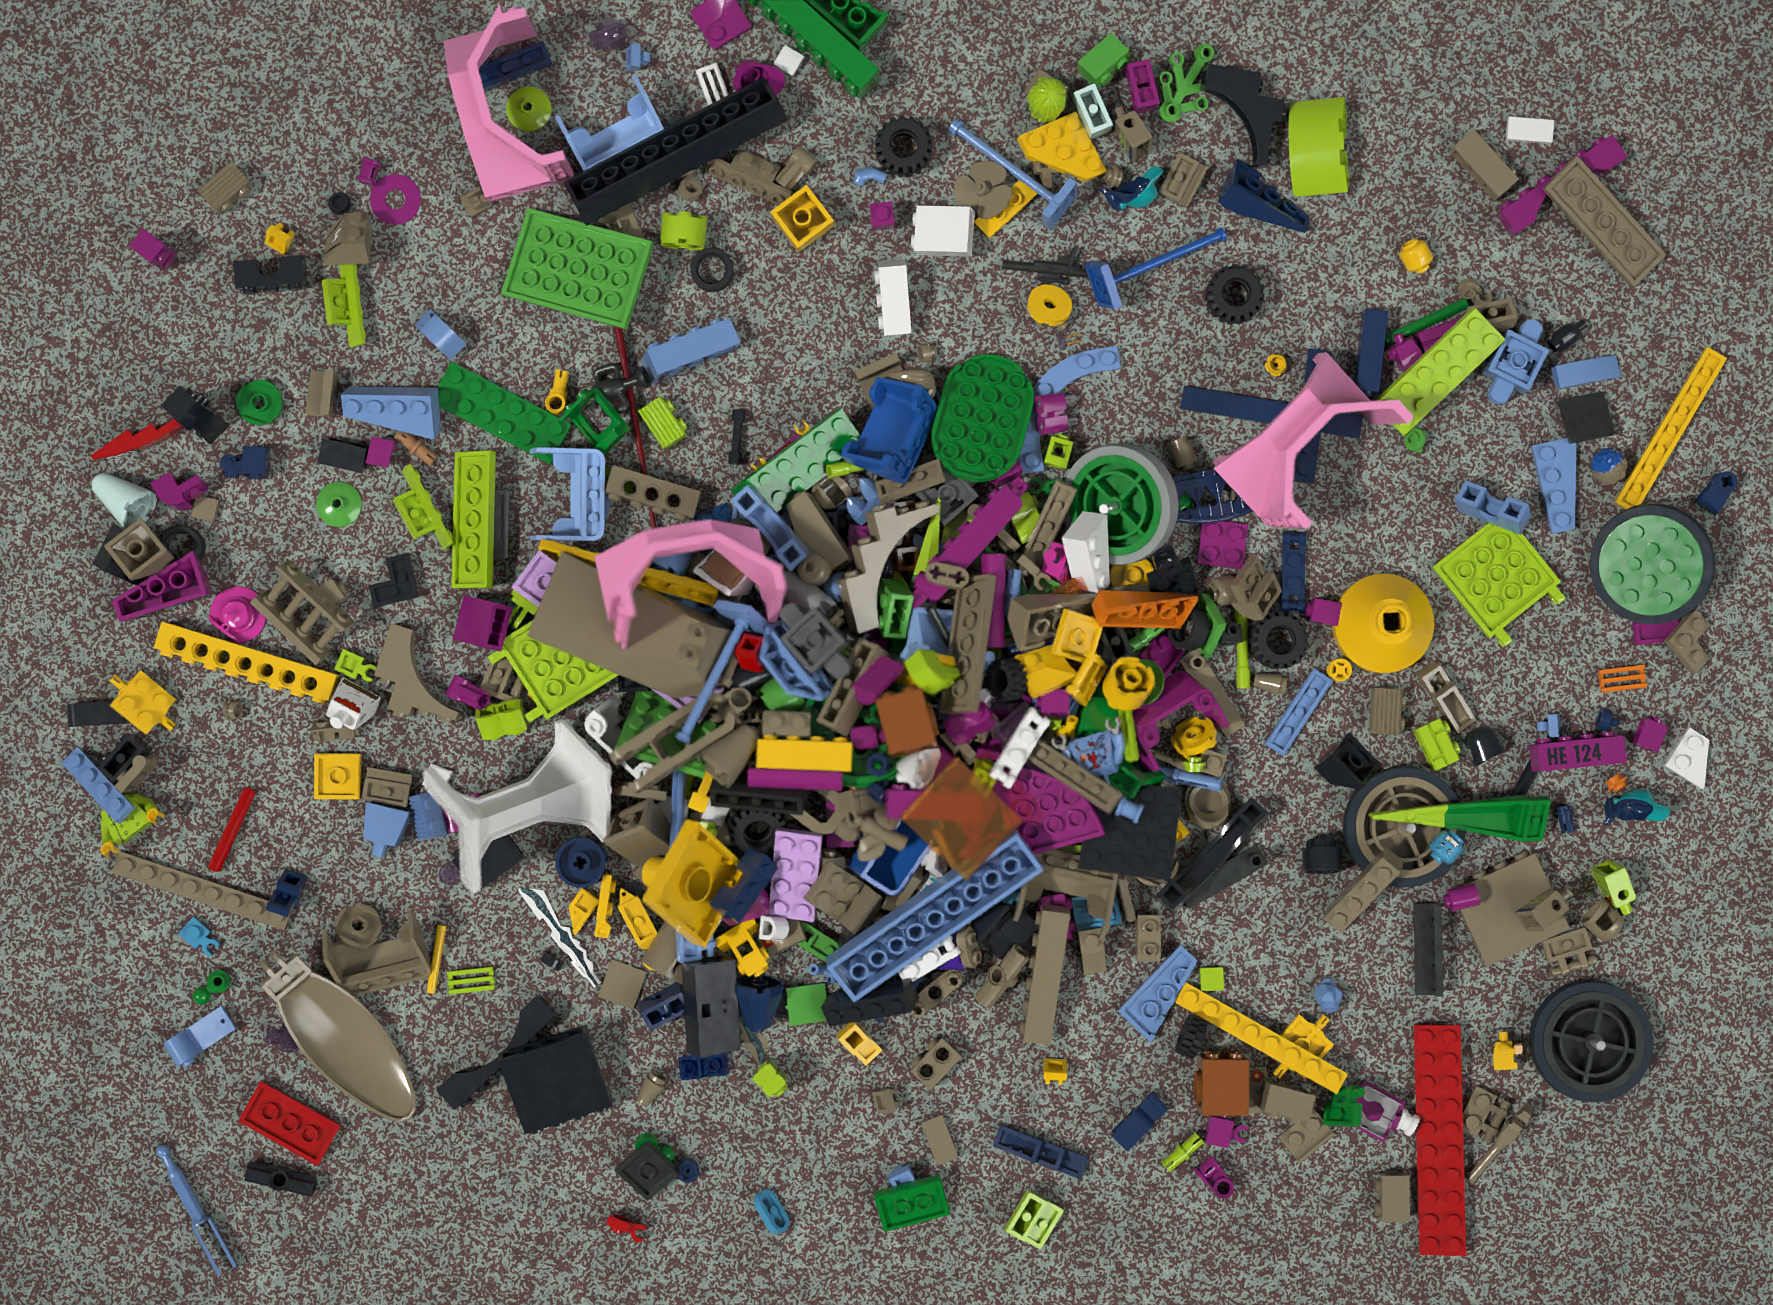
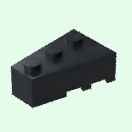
M179 385L160 405L178 423L190 431L194 429L196 431L195 434L200 438L203 437L210 445L229 426L209 406L211 401L205 395L190 387L186 389Z

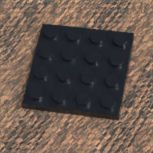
M1154 785L1141 786L1134 798L1129 799L1127 797V800L1145 805L1137 824L1133 823L1132 819L1121 814L1119 816L1115 815L1121 799L1109 814L1088 801L1096 811L1106 833L1105 835L1082 841L1078 869L1171 881L1182 789Z

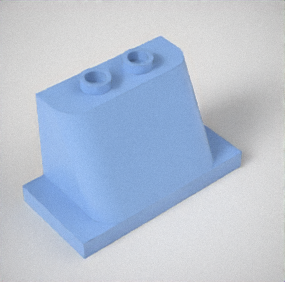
M924 607L911 608L907 629V645L896 661L900 664L905 662L918 649L934 650L935 653L942 655L948 654L945 643ZM936 609L950 633L954 610ZM986 651L983 677L989 670V666L995 661L994 652Z

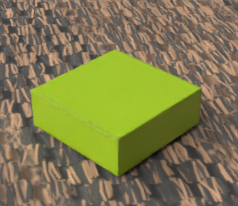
M1223 967L1199 968L1200 991L1224 990Z

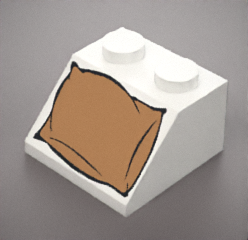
M716 549L699 563L693 571L728 596L748 595L755 583Z

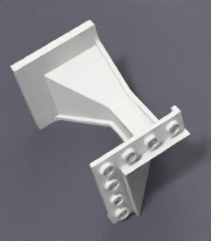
M563 719L555 721L554 747L528 778L480 797H471L454 791L432 766L424 769L425 789L459 825L461 881L472 894L481 890L480 860L493 840L542 821L586 826L601 842H604L611 822L612 768Z

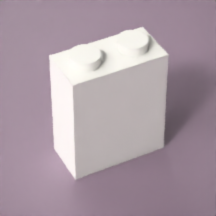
M917 206L916 212L913 213L915 235L911 237V247L918 255L972 256L975 211L971 207Z

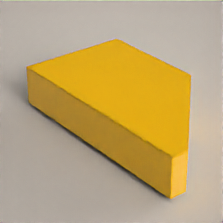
M585 888L580 889L569 905L572 930L575 935H577L599 904V898Z

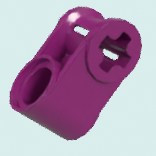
M1209 1154L1207 1156L1208 1159L1199 1167H1194L1193 1170L1216 1196L1227 1199L1233 1194L1234 1185L1222 1171L1223 1169ZM1225 1181L1229 1184L1228 1190L1223 1193L1218 1192L1217 1185Z

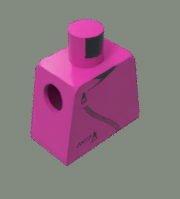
M1053 542L1050 549L1044 553L1045 561L1041 572L1074 591L1063 543Z

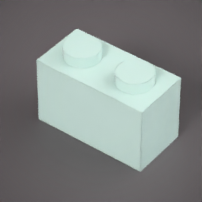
M1095 83L1074 92L1072 97L1073 103L1090 139L1110 132L1113 124Z

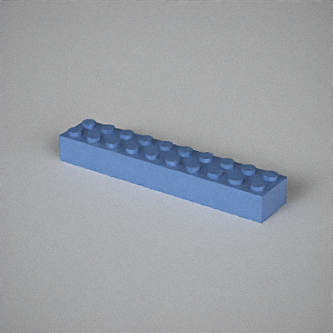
M1013 826L827 956V969L852 1001L855 1002L1044 871L1042 864Z

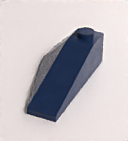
M1237 159L1220 189L1218 203L1236 214L1306 233L1310 217L1291 200L1285 199L1283 201L1277 192L1278 189L1273 184L1270 188L1267 187L1260 180L1262 175L1257 170Z

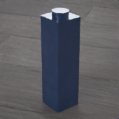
M1365 308L1361 313L1354 383L1368 398H1372V394L1375 395L1380 390L1388 311Z

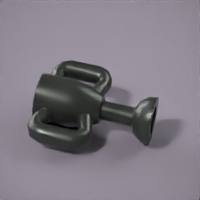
M612 362L597 367L593 373L595 384L592 385V389L598 387L609 402L615 401L618 398L621 400L622 404L614 407L618 414L628 410L629 401L625 395L628 388L636 385L644 388L651 387V380L644 366L637 370L636 376L626 380L621 379L620 366ZM614 371L612 379L602 380L600 378L601 375ZM601 407V411L604 414V416L609 417Z

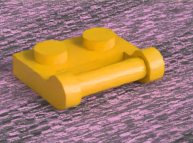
M1089 650L1084 655L1085 660L1072 684L1068 685L1065 690L1077 703L1085 707L1108 668L1097 654Z

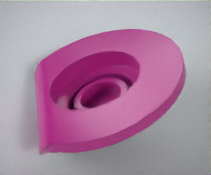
M231 587L215 597L210 607L208 619L231 639L239 644H245L259 635L264 628L266 618L250 604L253 598L258 595L256 592L245 587Z

